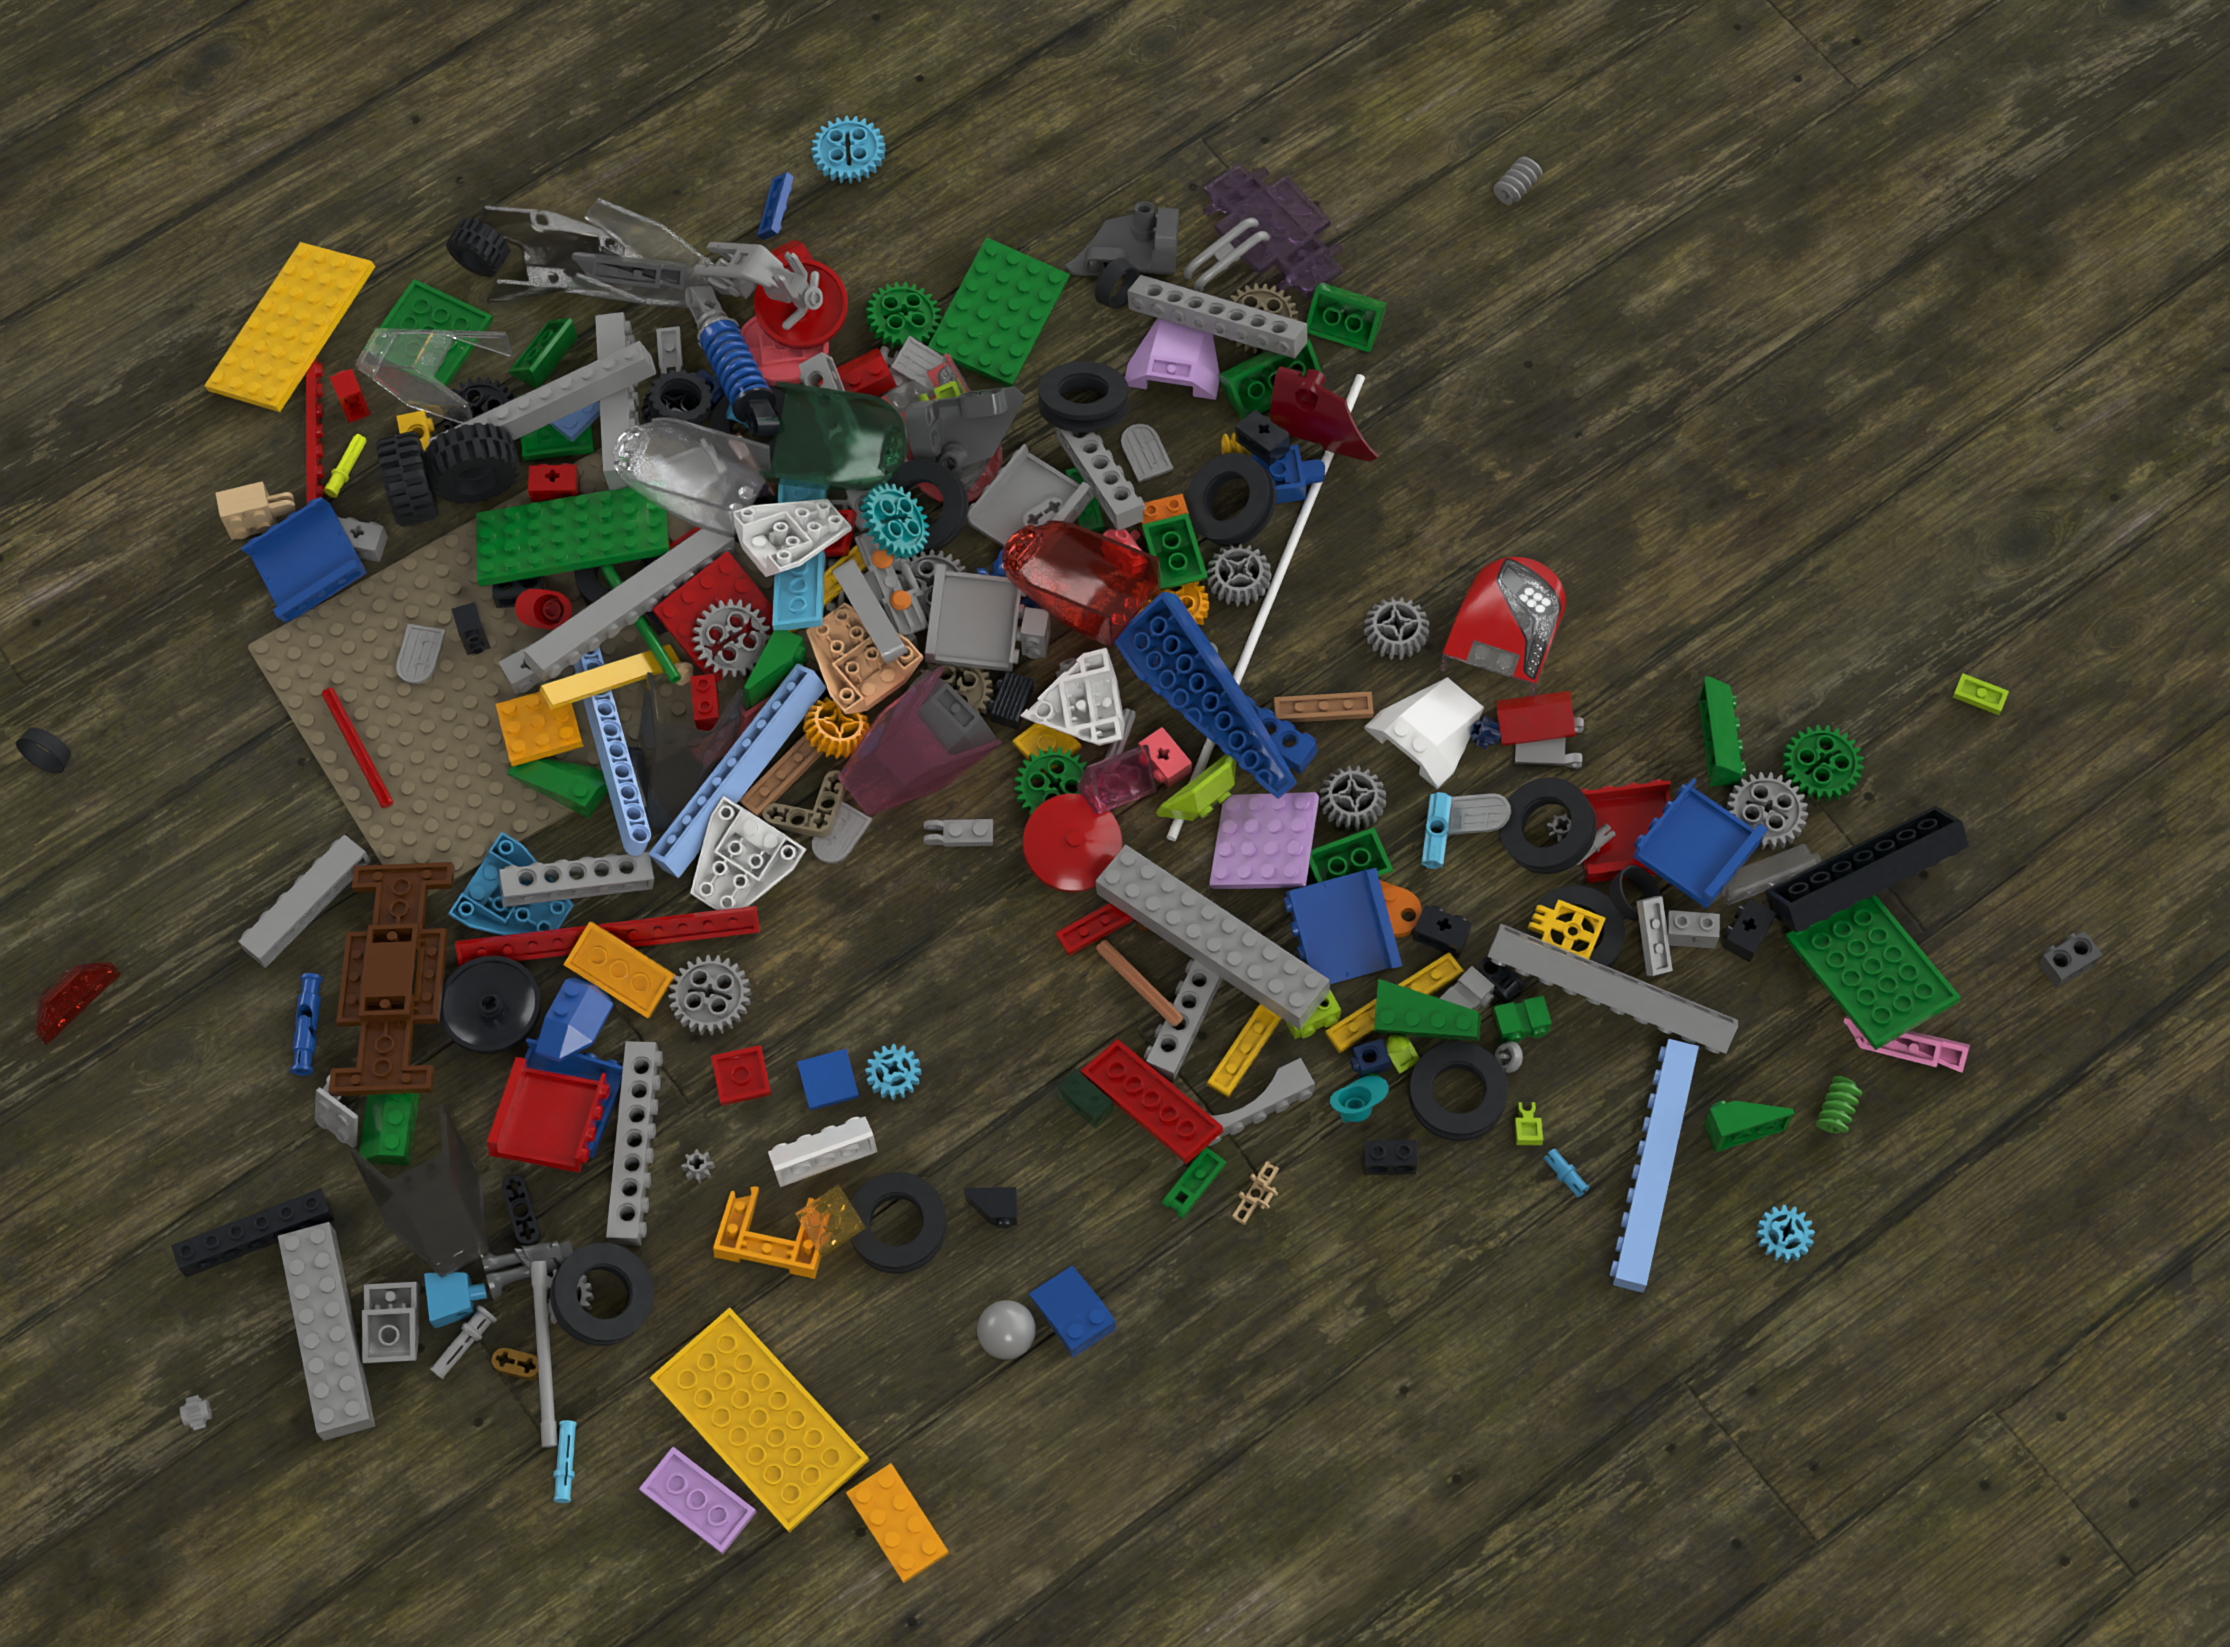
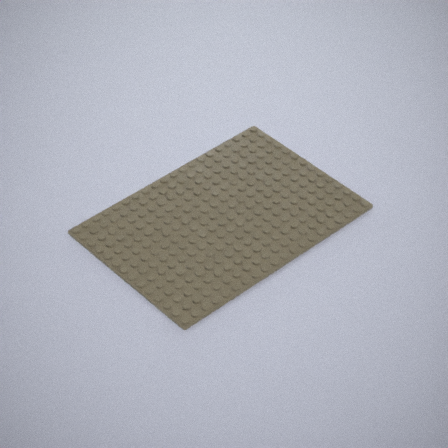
M646 424L637 428V431H640L642 444L638 445V450H641L643 464L639 465V470H642L644 484L661 481L655 469L653 457L662 454L664 460L688 451L681 440L679 441L676 437H673L670 441L667 436L660 438V433L652 434V428H646ZM602 448L572 464L577 465L580 474L579 495L609 490L603 473ZM528 489L491 510L537 502H531ZM712 490L675 507L666 491L669 544L703 523L707 526L715 520L717 513L720 512L724 504L716 490ZM731 511L726 512L725 515L731 517ZM476 518L249 644L248 649L382 865L453 862L455 866L454 882L481 866L501 832L521 843L575 812L506 774L511 767L496 704L539 692L541 685L575 675L576 672L574 665H569L557 677L551 678L546 682L541 681L529 691L515 695L503 675L498 662L539 641L553 630L525 625L518 619L515 607L496 608L492 598V585L479 587L477 582ZM735 542L733 558L773 606L775 575L765 577L744 552L741 544ZM641 559L611 564L622 582H625L646 567ZM603 565L598 571V581L605 588L613 590L601 572L602 567L605 566ZM574 571L544 576L545 590L557 591L569 599L572 605L571 618L588 607L579 592ZM529 584L527 588L533 587L535 584ZM506 585L502 589H507L511 585ZM475 602L491 648L480 654L467 655L451 609ZM408 624L446 630L435 671L432 677L421 684L404 682L396 670L397 658ZM634 624L625 626L615 637L606 639L599 646L604 665L650 650ZM808 628L798 629L793 634L803 637L806 658H808L806 668H812L816 672L820 668L806 633ZM652 629L662 646L671 645L680 662L692 664L693 676L703 675L669 632H664L658 636ZM745 669L746 675L744 677H741L739 672H737L734 679L728 674L717 683L722 726L750 709L748 708L744 686L751 675L747 669ZM661 673L611 690L626 745L642 749L644 771L713 732H697L693 713L691 681L684 685L671 684L665 673ZM332 687L336 692L393 800V805L386 809L381 808L321 694L323 690ZM582 699L573 702L572 705L584 747L545 758L592 766L603 771L584 701ZM429 889L427 897L441 889Z

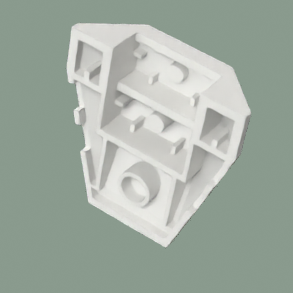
M1447 677L1381 710L1364 726V729L1382 744L1388 739L1420 766L1419 775L1438 790L1454 774L1470 739V728L1476 720L1480 719L1484 707Z

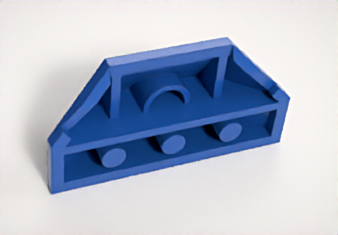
M576 976L566 979L545 1016L535 1054L560 1062L566 1059L567 1056L578 1053L593 1045L613 1008V1003L607 993L584 978Z

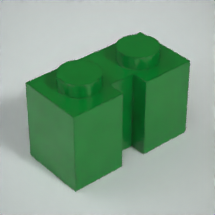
M1544 996L1525 999L1522 1003L1514 1004L1512 1002L1494 1006L1492 1014L1500 1043L1509 1041L1517 1043L1522 1038L1530 1036L1532 1038H1541L1550 1032L1552 1024Z

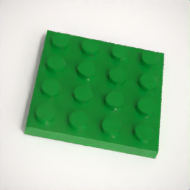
M413 279L366 345L364 351L368 356L445 391L494 320L492 315Z

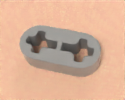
M1052 497L1029 510L1023 517L1026 531L1030 534L1041 533L1058 513L1051 511L1050 508L1054 506L1060 511L1064 506L1063 501L1060 498ZM1034 519L1038 521V524L1034 525L1030 520Z

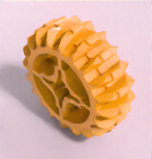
M826 697L823 702L818 700L815 705H812L805 715L803 731L806 732L805 739L810 740V747L817 746V753L824 751L826 752V757L833 754L836 759L840 755L846 759L850 754L855 755L858 750H861L868 739L869 724L867 723V716L862 715L863 712L845 714L833 700L831 701Z

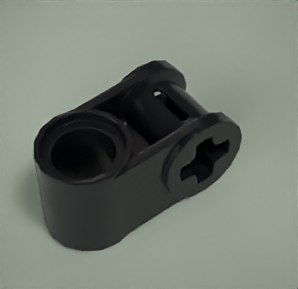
M1486 956L1482 959L1478 971L1495 985L1493 991L1495 997L1502 1003L1507 1004L1510 1002V997L1518 990L1525 988V984L1507 966L1497 965L1491 961L1492 958ZM1488 966L1495 969L1496 973L1489 974L1484 970V968Z

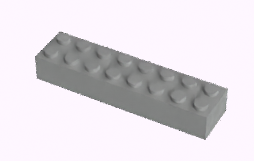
M623 312L595 316L598 360L636 342L635 336L632 335L631 323L626 321ZM638 383L600 400L603 473L609 490L623 489L628 486L637 487L644 484L642 470H639V465L643 464L641 450H638V445L642 444L640 431H637V426L640 425V415L636 411V406H639L638 392H635V387H638Z
M327 1222L279 1235L281 1255L316 1432L325 1441L375 1427L336 1231Z

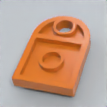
M1380 880L1394 937H1404L1411 934L1422 913L1420 901L1409 890ZM1404 912H1412L1415 915V919L1407 922L1402 919L1401 915Z

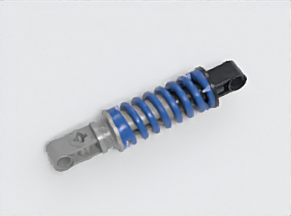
M711 286L687 287L685 302L697 323L699 331L697 334L698 344L704 350L729 400L735 418L747 423L750 433L754 437L777 435L780 430V422L773 410L776 405V397L763 378L757 362L754 361L753 354L741 335L738 327L739 324L735 319L728 318L727 314L722 310Z

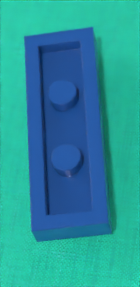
M788 172L772 179L757 236L763 240L777 235L781 230V221L787 209L786 203L792 190L791 185L794 178Z

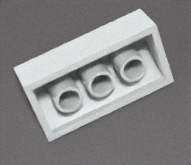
M853 1117L838 1127L828 1126L822 1129L821 1133L813 1136L807 1134L788 1145L786 1143L778 1144L771 1151H768L779 1185L782 1187L877 1152V1148L866 1117Z

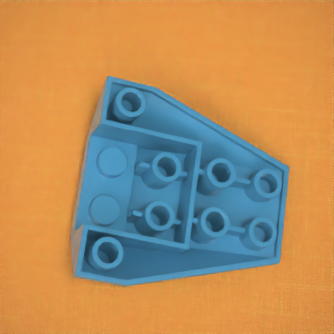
M501 832L448 915L469 928L503 936L559 929L574 904L570 899L503 907L499 885V869H504L511 865L518 867L529 866L532 863H537V861L524 845ZM551 877L545 879L547 882H554ZM527 880L520 882L522 885L525 886L532 884L530 881Z

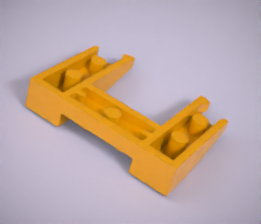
M750 1187L751 1195L736 1198L735 1192L731 1191L713 1247L714 1257L740 1263L741 1259L787 1268L790 1274L815 1279L827 1236L831 1212L828 1211L825 1216L821 1215L813 1209L816 1201L813 1198H809L796 1241L749 1232L759 1187Z

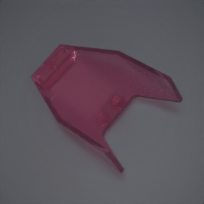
M942 665L933 670L878 714L837 777L867 816L942 790L1002 744L999 739L956 755H950L918 716V709L943 672L944 668Z

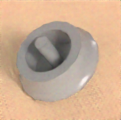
M1509 1041L1498 1047L1495 1058L1501 1064L1504 1072L1511 1073L1520 1067L1523 1060V1052L1517 1043Z

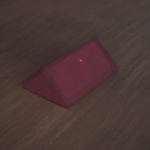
M1148 745L1140 746L1086 767L1077 788L1095 814L1106 812L1157 792Z

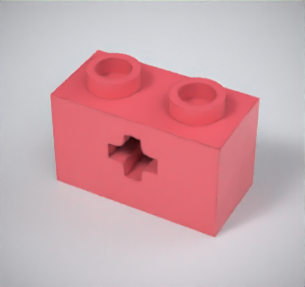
M1163 727L1139 742L1138 757L1145 766L1149 765L1153 770L1152 773L1155 779L1160 784L1164 783L1168 789L1192 773V762Z

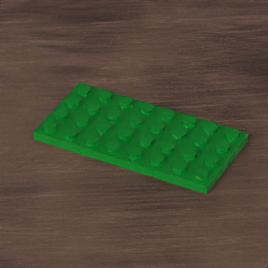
M664 481L476 513L477 582L479 587L666 554L670 551L667 497Z

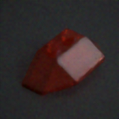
M111 962L76 964L71 969L66 970L61 975L60 980L42 993L37 1004L36 1035L45 1045L50 1043L121 975L115 965Z

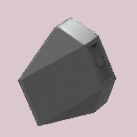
M927 669L910 685L876 756L911 790L978 757L996 739V736L984 719L946 681Z

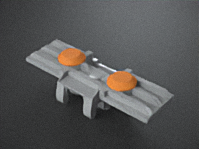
M867 533L854 537L868 570L863 576L880 605H883L896 632L902 636H907L927 629L929 625L918 602L925 597V594L920 590L913 575L909 557L906 559L900 557L895 559L894 554L887 556L886 549L880 551V544L878 542L873 544L874 537L867 536ZM901 569L910 590L903 591L895 571Z

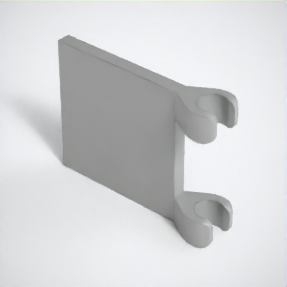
M1575 717V732L1582 733L1584 720L1583 718ZM1566 738L1516 744L1515 764L1558 765L1578 769L1582 767V754L1571 753L1565 755Z

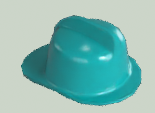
M1365 1076L1334 1092L1330 1098V1104L1333 1109L1340 1113L1341 1120L1344 1123L1364 1121L1372 1113L1373 1106L1386 1097L1389 1085L1381 1077Z

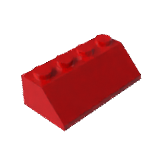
M878 348L837 368L852 409L897 387ZM823 379L820 381L819 387L822 385ZM803 384L794 390L814 428L818 426L815 419L817 414L814 407L808 401L807 395L809 393Z

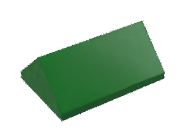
M571 318L548 320L509 369L508 373L535 389L539 388L578 339L573 320Z

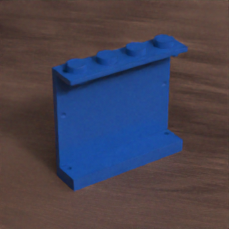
M322 497L311 500L307 506L289 514L287 519L279 524L272 525L265 533L250 539L241 548L243 552L250 555L277 606L273 611L276 617L285 623L301 616L367 573L333 507Z
M1376 868L1286 891L1287 897L1283 901L1287 913L1291 912L1293 922H1290L1292 934L1294 937H1298L1300 946L1296 947L1299 960L1304 961L1305 964L1328 978L1330 984L1402 966Z

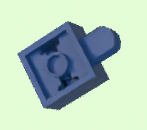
M1291 445L1290 450L1271 466L1251 453V458L1263 466L1273 478L1277 495L1276 504L1305 500L1306 485L1321 483L1325 478L1324 463L1320 459L1301 461L1298 445Z

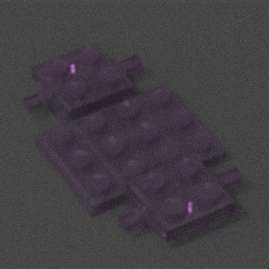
M1238 163L1206 185L1204 193L1212 200V203L1203 208L1205 215L1209 217L1215 211L1220 210L1227 216L1215 224V230L1221 236H1224L1247 218L1253 217L1259 222L1257 228H1248L1230 242L1234 248H1237L1257 232L1266 231L1269 234L1270 238L1267 242L1260 241L1241 257L1258 275L1277 263V269L1286 278L1276 284L1278 291H1285L1290 286H1293L1305 298H1308L1315 292L1316 287L1320 283L1328 284L1342 274V268L1333 258V256L1343 250L1342 246L1336 242V244L1327 248L1316 237L1317 234L1330 226L1331 220L1287 175L1268 187L1262 181L1263 178L1269 175V171L1265 167H1262L1256 173H1252Z

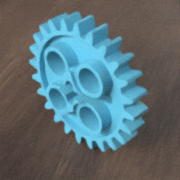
M845 116V120L841 122L837 117L835 124L828 121V128L821 126V133H815L816 140H812L813 148H811L814 164H817L818 171L823 170L824 177L830 174L832 181L839 177L840 183L845 178H848L850 184L853 178L861 182L862 175L869 178V171L876 173V166L881 167V159H885L884 137L880 135L879 128L874 129V123L867 125L865 118L858 122L857 116L852 121H849L848 116ZM846 134H850L851 165H847Z

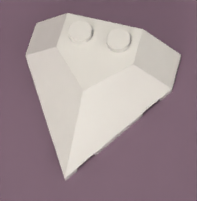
M1107 648L1083 653L1067 672L1065 671L1037 698L1038 701L1029 710L1026 709L1020 715L1022 718L1098 746L1122 741L1125 723L1118 682Z

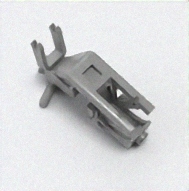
M710 242L707 248L712 253H719L724 258L730 260V263L719 258L715 266L696 265L694 268V274L696 276H708L707 282L720 294L733 295L735 297L743 296L747 299L756 289L757 284L764 288L765 293L770 299L785 303L793 302L798 309L782 323L784 330H789L805 316L808 309L816 310L823 302L822 291L818 288L819 272L813 271L811 273L808 284V273L798 256L794 253L790 255L788 251H786L784 257L794 272L785 269L783 263L763 245Z

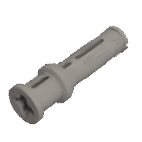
M479 1305L477 1312L469 1322L463 1323L461 1328L463 1331L430 1370L441 1379H444V1376L474 1341L481 1340V1334L491 1323H495L497 1319Z

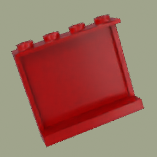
M1656 779L1645 784L1632 782L1621 787L1609 785L1597 790L1580 789L1594 809L1597 831L1607 823L1611 827L1610 830H1613L1616 834L1615 837L1599 848L1600 852H1594L1582 862L1586 884L1611 881L1618 873L1631 865L1645 869L1651 876L1658 875L1633 858L1636 850L1634 843L1641 834L1646 836L1650 831L1648 827L1655 817L1660 819L1663 815V808L1671 800L1669 793L1670 780Z
M516 1057L487 1140L489 1156L580 1173L582 1164H586L589 1158V1142H594L596 1136V1120L600 1121L602 1118L603 1099L607 1100L609 1096L610 1085L606 1082V1074L602 1073L600 1081L527 1068L526 1059Z

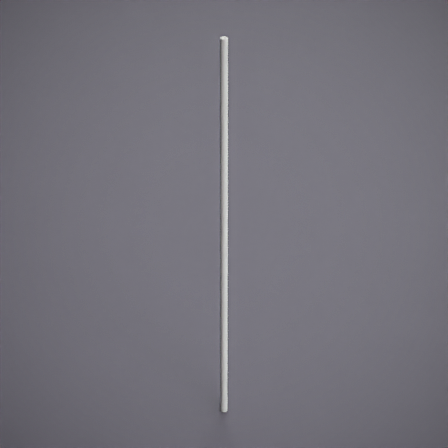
M1361 374L1356 375L1346 399L1350 413L1365 380V377ZM1326 450L1321 460L1325 465V475L1334 455L1333 452ZM1322 482L1311 484L1234 671L1233 677L1238 685H1240ZM1208 738L1189 783L1204 772L1215 742ZM1173 820L1167 834V839L1176 841L1184 820Z

